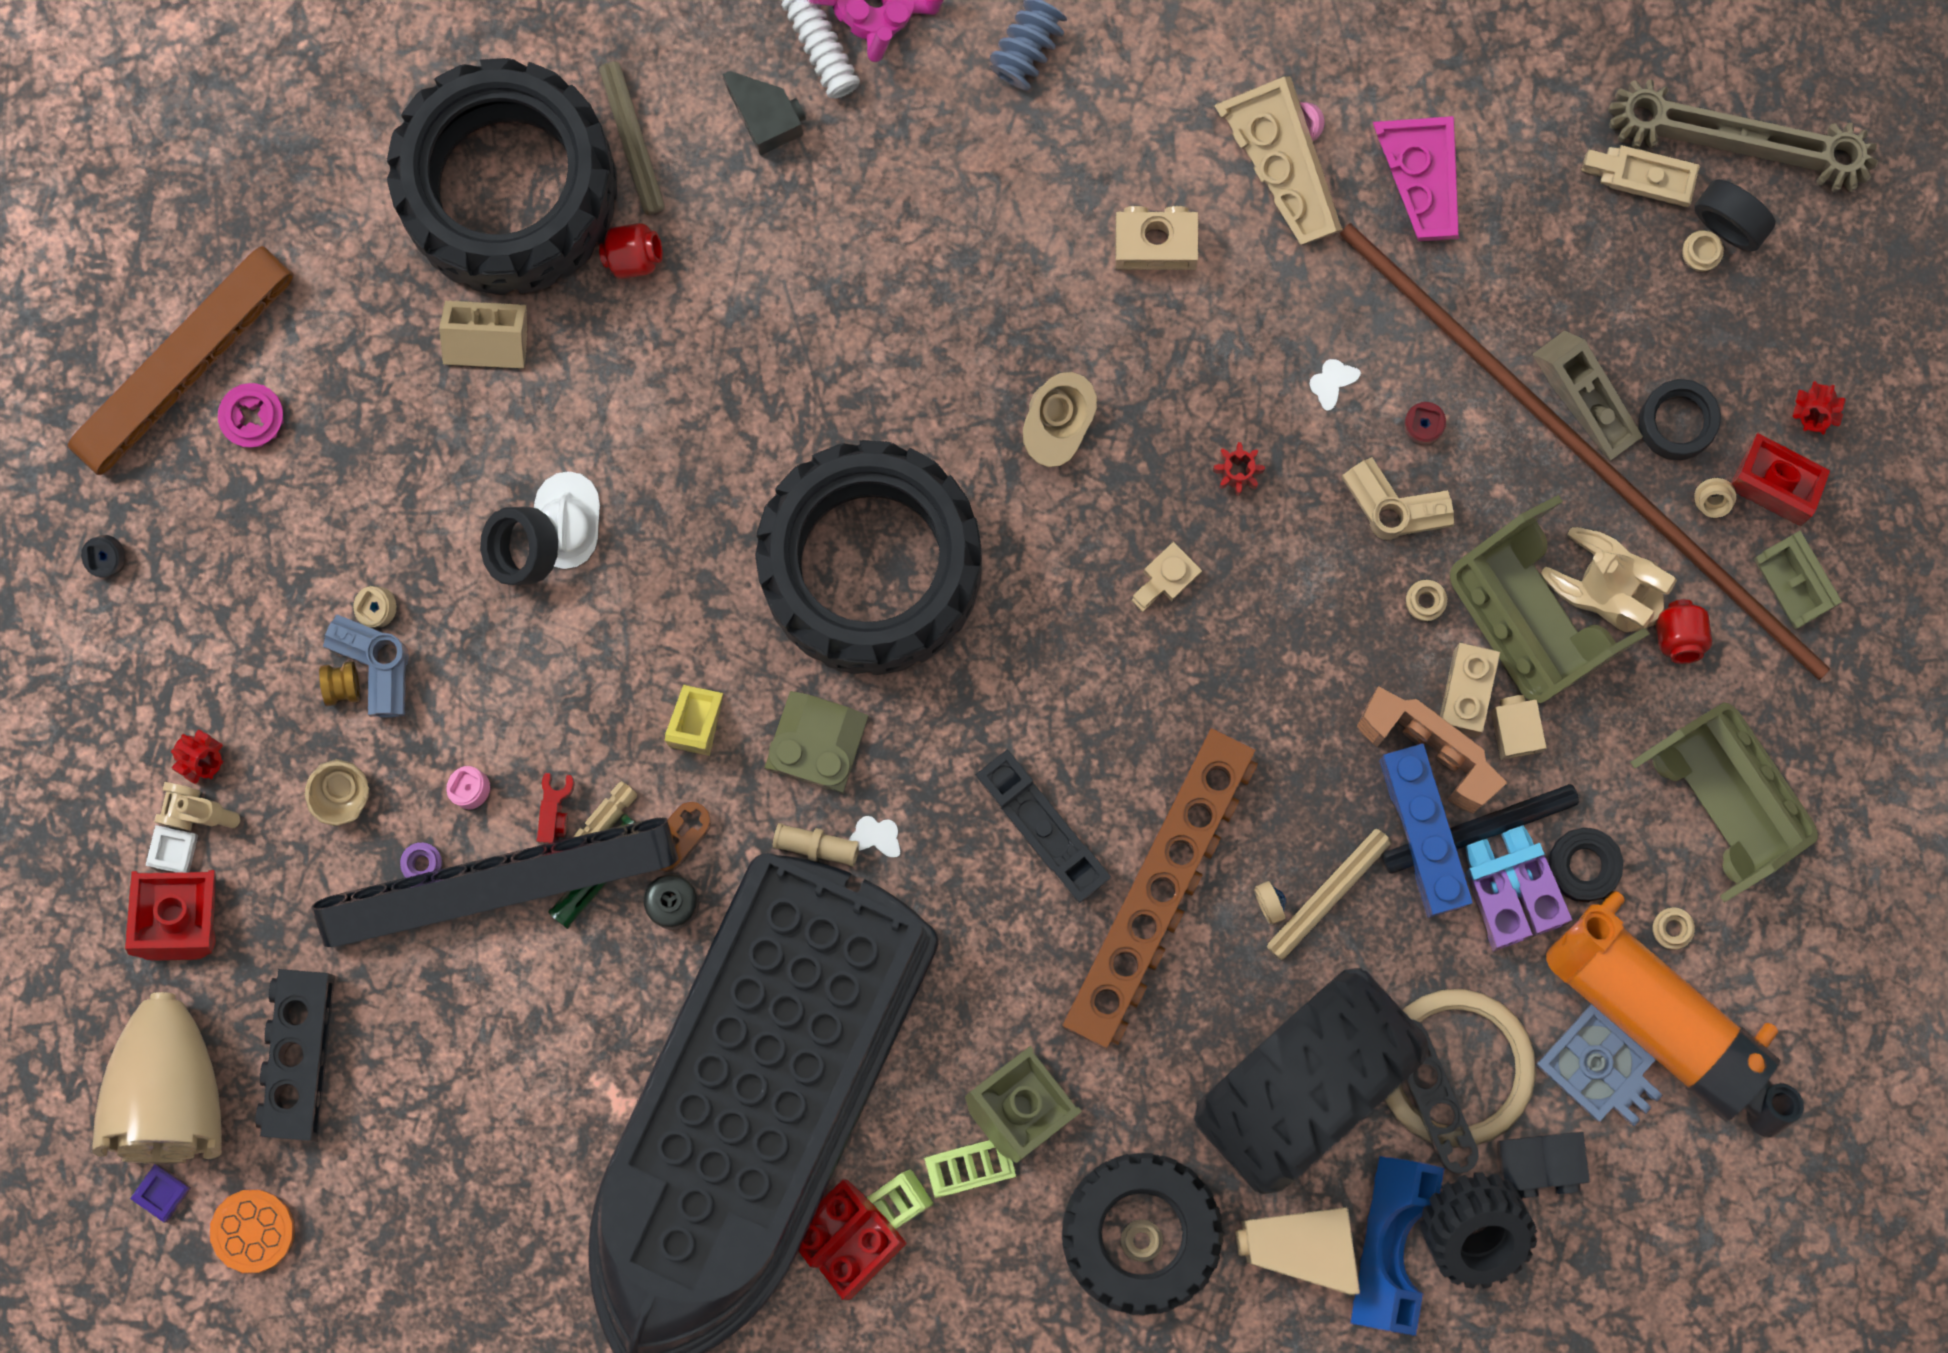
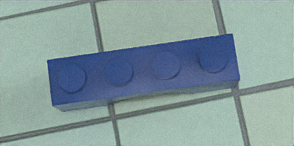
M1424 744L1383 755L1379 760L1391 801L1398 811L1407 836L1414 863L1415 879L1427 918L1468 907L1473 903Z
M1379 1156L1370 1213L1367 1219L1364 1248L1360 1259L1359 1293L1355 1294L1353 1300L1352 1324L1416 1336L1423 1293L1408 1278L1404 1265V1247L1411 1228L1423 1216L1424 1206L1431 1205L1429 1198L1434 1192H1441L1445 1168L1416 1161Z

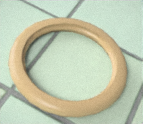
M1466 989L1440 990L1420 997L1406 1006L1403 1011L1410 1019L1417 1020L1418 1022L1446 1010H1465L1477 1013L1492 1021L1503 1032L1514 1054L1516 1074L1513 1088L1506 1102L1495 1114L1486 1120L1468 1126L1476 1145L1492 1141L1509 1130L1523 1115L1532 1097L1536 1080L1535 1052L1529 1034L1518 1017L1501 1002L1483 993ZM1401 1084L1385 1099L1387 1105L1396 1119L1411 1133L1432 1143L1418 1110L1409 1101ZM1431 1120L1439 1128L1448 1127V1125L1439 1124ZM1459 1126L1451 1133L1438 1135V1139L1441 1144L1449 1139L1452 1148L1459 1147L1454 1136L1463 1135Z

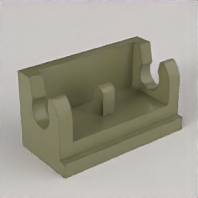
M1801 531L1768 548L1754 558L1755 563L1795 630L1842 603Z

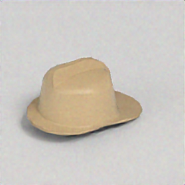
M1074 372L1059 373L1049 378L1033 394L1029 404V412L1023 426V443L1028 454L1038 464L1047 467L1060 466L1069 461L1077 451L1097 409L1096 393L1092 384L1084 376Z

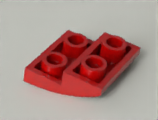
M843 1179L820 1202L798 1252L810 1267L819 1268L842 1300H851L907 1243L884 1215L851 1182Z

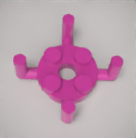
M864 0L807 1L811 4L833 6L834 13L841 22L843 19L852 28L850 32L860 38L867 39V55L869 60L879 62L882 60L891 38L895 36L896 32L907 25L912 13L934 15L938 13L944 0H881L883 6L879 8L869 6Z

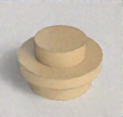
M1704 230L1692 233L1686 239L1682 248V255L1686 264L1690 268L1701 272L1714 269L1721 262L1724 254V247L1720 238L1714 233Z

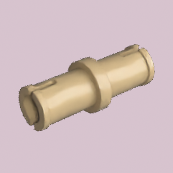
M778 823L773 839L774 849L807 855L808 860L817 862L820 858L847 864L851 867H854L860 846L859 841L826 835L823 829L815 828L813 832L786 826L782 823Z

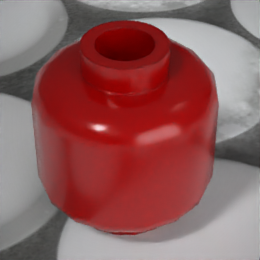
M635 223L611 228L606 234L605 243L600 244L599 255L602 265L605 268L609 267L615 277L627 279L652 274L656 269L657 263L662 261L663 249L660 237L656 231H651L644 223Z
M1681 599L1669 603L1668 608L1659 614L1656 628L1660 652L1678 664H1688L1701 660L1704 657V653L1711 648L1713 643L1708 611L1701 606L1693 605V602L1690 600Z

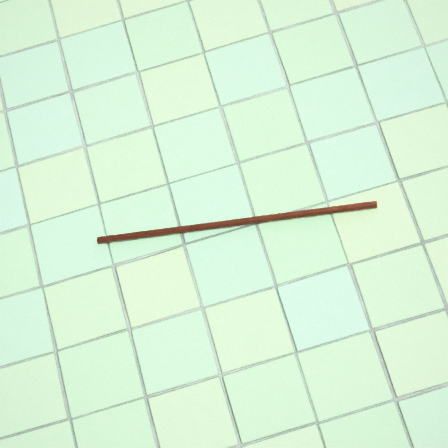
M1349 223L1340 232L1339 235L1811 674L1818 680L1826 675L1831 668L1356 227Z

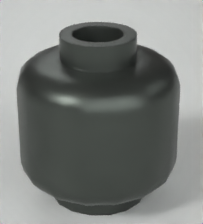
M666 874L657 877L649 884L644 893L643 904L646 914L655 924L664 929L676 930L686 927L694 920L699 910V897L697 890L687 879L679 875ZM668 893L676 894L670 898L666 896ZM663 899L667 901V908L662 903ZM677 900L676 905L672 907V902Z

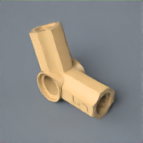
M1372 457L1363 460L1341 476L1370 521L1372 532L1383 540H1393L1400 535L1454 526V512L1448 490L1398 498ZM1383 510L1395 511L1400 517V525L1394 528L1384 526L1379 519V513Z

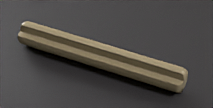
M616 61L606 63L599 68L638 196L644 213L646 215H654L662 212L665 209V205L620 63Z

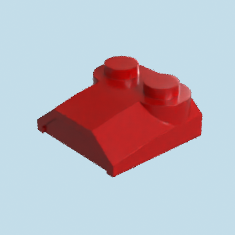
M215 870L180 873H138V871H131L125 950L128 955L145 960L158 961L198 960L211 954L216 943V935L213 930Z

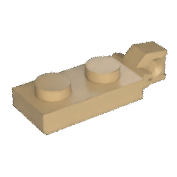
M1621 145L1620 148L1609 147L1607 154L1588 150L1585 154L1581 171L1602 176L1600 183L1610 186L1609 188L1689 207L1700 165Z

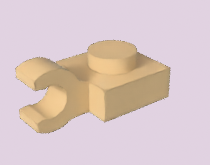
M1172 542L1144 569L1143 573L1150 581L1133 595L1131 601L1141 612H1144L1162 593L1172 602L1201 574L1202 570Z

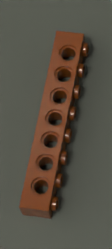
M1212 728L1210 729L1062 1025L1063 1029L1107 1050L1110 1042L1116 1045L1119 1044L1129 1024L1122 1020L1129 1005L1137 1008L1147 988V985L1140 981L1147 967L1154 971L1156 970L1166 950L1159 943L1166 930L1174 934L1185 912L1177 907L1184 893L1193 896L1203 876L1196 869L1203 856L1209 859L1212 858L1221 839L1220 836L1214 833L1221 819L1227 822L1230 821L1240 801L1234 798L1233 795L1240 782L1248 785L1258 763L1251 760L1255 749ZM1212 770H1221L1227 774L1229 786L1224 790H1213L1206 782V775ZM1196 806L1206 808L1211 816L1210 823L1202 828L1193 826L1187 816L1191 808ZM1176 843L1188 845L1192 851V860L1184 865L1174 863L1169 856L1170 847ZM1155 881H1168L1174 888L1173 898L1166 902L1154 899L1150 888ZM1139 917L1150 918L1156 927L1155 934L1149 939H1140L1135 936L1132 931V923L1135 919ZM1129 954L1135 958L1137 971L1133 975L1124 977L1116 973L1113 961L1118 955ZM1102 991L1114 993L1119 1001L1118 1009L1111 1014L1099 1012L1095 1006V997Z

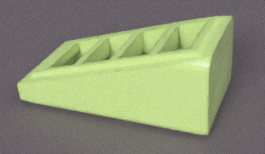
M990 1140L924 1158L935 1199L1016 1177L1013 1162L997 1150L1002 1172L994 1174L988 1149L995 1148ZM980 1152L986 1176L980 1178L977 1176L972 1154ZM964 1157L969 1181L961 1182L955 1158ZM944 1161L948 1162L953 1185L945 1187L939 1164Z
M912 1170L901 1173L866 1197L895 1229H898L933 1205L931 1198ZM900 1186L902 1187L907 1197L913 1204L912 1207H910V1205L898 1189ZM885 1196H890L901 1215L895 1216L885 1201Z

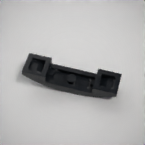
M1008 749L975 774L1011 823L1079 904L1112 878L1041 793L1032 778Z

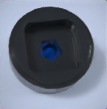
M100 535L88 540L84 544L81 559L85 569L90 574L103 578L120 571L125 562V551L122 544L116 538L110 535Z

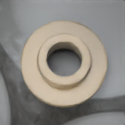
M1708 479L1696 488L1694 494L1695 504L1708 517L1719 518L1725 516L1731 511L1736 502L1735 488L1725 479ZM1720 494L1719 496L1711 497V495Z
M1421 580L1413 584L1408 590L1406 606L1414 618L1421 621H1432L1440 617L1445 611L1447 595L1444 588L1437 582ZM1423 594L1430 595L1433 598V606L1430 608L1422 607L1419 604V596Z
M1668 908L1661 911L1655 917L1652 931L1655 940L1661 946L1675 950L1683 948L1691 942L1695 933V925L1692 917L1686 911L1680 908ZM1669 921L1676 922L1680 927V932L1676 937L1670 936L1666 932V925Z
M1148 1220L1133 1221L1122 1232L1121 1247L1124 1253L1134 1261L1146 1262L1152 1260L1159 1254L1162 1248L1163 1238L1161 1231L1154 1223ZM1143 1232L1149 1236L1150 1244L1147 1248L1139 1249L1134 1245L1133 1240L1137 1233Z

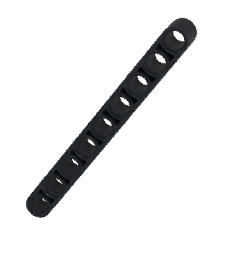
M658 817L335 894L318 900L311 908L323 945L325 947H337L660 870L673 865L679 858L667 818Z

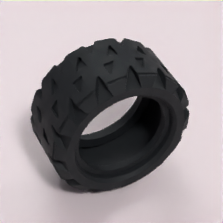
M510 58L481 59V66L462 64L437 76L434 79L436 86L421 89L401 114L404 120L403 123L394 129L387 155V163L390 166L387 183L393 206L417 249L429 260L434 268L456 283L469 284L471 289L475 291L505 295L512 290H518L520 294H525L551 286L562 274L566 278L569 277L589 260L596 242L602 243L613 220L614 200L617 199V171L603 127L599 123L591 104L575 86H569L554 71L532 62L525 66ZM498 122H521L546 131L557 139L566 150L568 172L564 189L558 201L542 219L517 232L485 234L460 225L446 214L442 207L440 195L442 172L450 154L465 137L484 126Z
M861 440L859 445L842 443L813 454L811 461L794 467L775 489V496L766 504L757 530L758 544L755 559L759 583L772 615L789 640L806 655L823 661L828 667L851 674L872 672L873 675L903 671L918 661L921 663L925 662L945 648L954 634L962 629L974 608L978 587L980 588L982 550L977 519L974 517L968 497L951 475L948 476L938 463L912 448H909L907 451L887 441ZM881 497L897 501L909 507L927 523L939 547L937 571L926 593L905 612L880 621L865 622L847 619L825 608L806 587L802 576L804 547L818 521L836 506L857 498Z
M1362 968L1344 969L1197 1102L1194 1116L1195 1125L1255 1192L1258 1191L1260 1194L1278 1193L1341 1141L1425 1061L1428 1046L1427 1036L1367 970L1364 971Z

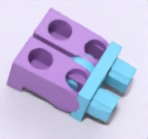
M1524 825L1502 833V838L1509 853L1495 859L1488 839L1472 843L1465 848L1470 867L1466 872V876L1480 909L1493 952L1527 940L1531 936L1535 937L1563 927L1572 921L1550 866L1544 856L1540 843L1534 845Z

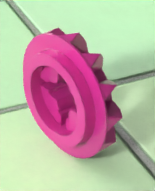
M256 383L242 384L231 389L222 399L218 409V423L225 437L234 444L243 448L263 447L265 443L276 438L280 426L284 423L283 406L276 394L266 386ZM242 405L245 409L248 408L252 411L259 407L261 410L257 415L261 419L263 426L260 427L252 422L244 426L243 422L246 418L242 414L243 411L238 407Z

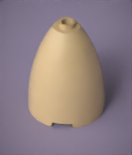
M164 992L150 994V1000L141 1002L127 1022L108 1062L95 1113L92 1153L96 1156L104 1157L107 1156V1151L117 1152V1156L122 1158V1162L145 1164L186 1163V1159L194 1158V1154L204 1153L205 1159L216 1158L221 1155L222 1148L221 1111L214 1069L206 1044L185 1004L176 1000L175 994Z

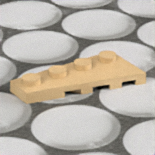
M1284 76L1214 105L1221 117H1225L1233 129L1234 133L1232 135L1240 148L1246 150L1256 166L1253 169L1260 180L1266 182L1275 197L1274 202L1301 245L1342 231L1291 76Z

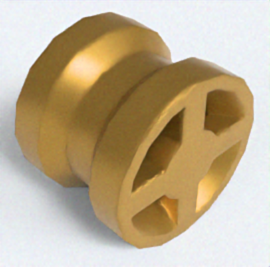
M354 661L345 662L342 667L332 668L330 665L319 667L320 688L325 706H333L337 701L345 699L351 703L360 701L359 678Z

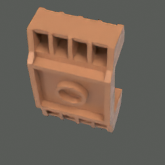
M1381 687L1376 689L1357 724V728L1373 745L1378 747L1396 722L1405 727L1402 732L1417 745L1426 743L1438 752L1436 759L1454 772L1458 768L1464 771L1466 775L1447 799L1449 802L1473 814L1507 784L1486 762L1485 750L1419 700L1405 701Z

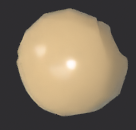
M339 759L320 764L310 775L305 787V798L309 812L321 823L333 826L343 825L357 819L369 797L368 781L364 772L354 763Z

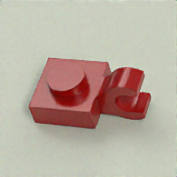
M545 773L542 778L543 800H541L536 840L540 845L556 842L559 840V837L565 838L568 813H562L561 803L574 791L575 781L571 775H566V784L563 789L558 791L553 790L551 787L552 775L550 773Z

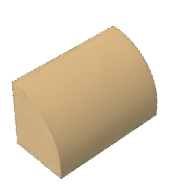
M445 301L439 327L443 364L524 368L527 346L526 305Z

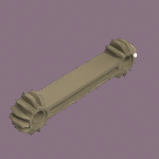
M1652 79L1647 80L1643 89L1636 80L1630 82L1629 91L1620 88L1615 94L1618 102H1612L1608 108V112L1615 116L1609 122L1610 128H1622L1618 136L1619 142L1625 141L1630 136L1633 138L1632 147L1634 149L1640 147L1643 139L1649 148L1656 147L1658 136L1820 171L1822 174L1817 180L1818 185H1823L1827 180L1832 181V192H1838L1842 184H1844L1849 192L1854 191L1858 187V182L1865 184L1871 178L1869 170L1875 169L1878 165V160L1870 156L1876 151L1877 144L1864 143L1865 138L1868 136L1867 130H1862L1858 135L1853 134V123H1847L1843 131H1841L1836 123L1831 124L1827 129V135L1665 101L1664 98L1669 89L1664 86L1658 92L1654 91V81ZM1637 107L1648 109L1652 114L1653 120L1648 122L1639 120L1635 116L1633 109ZM1842 150L1848 153L1851 158V164L1842 165L1838 163L1834 157V151Z

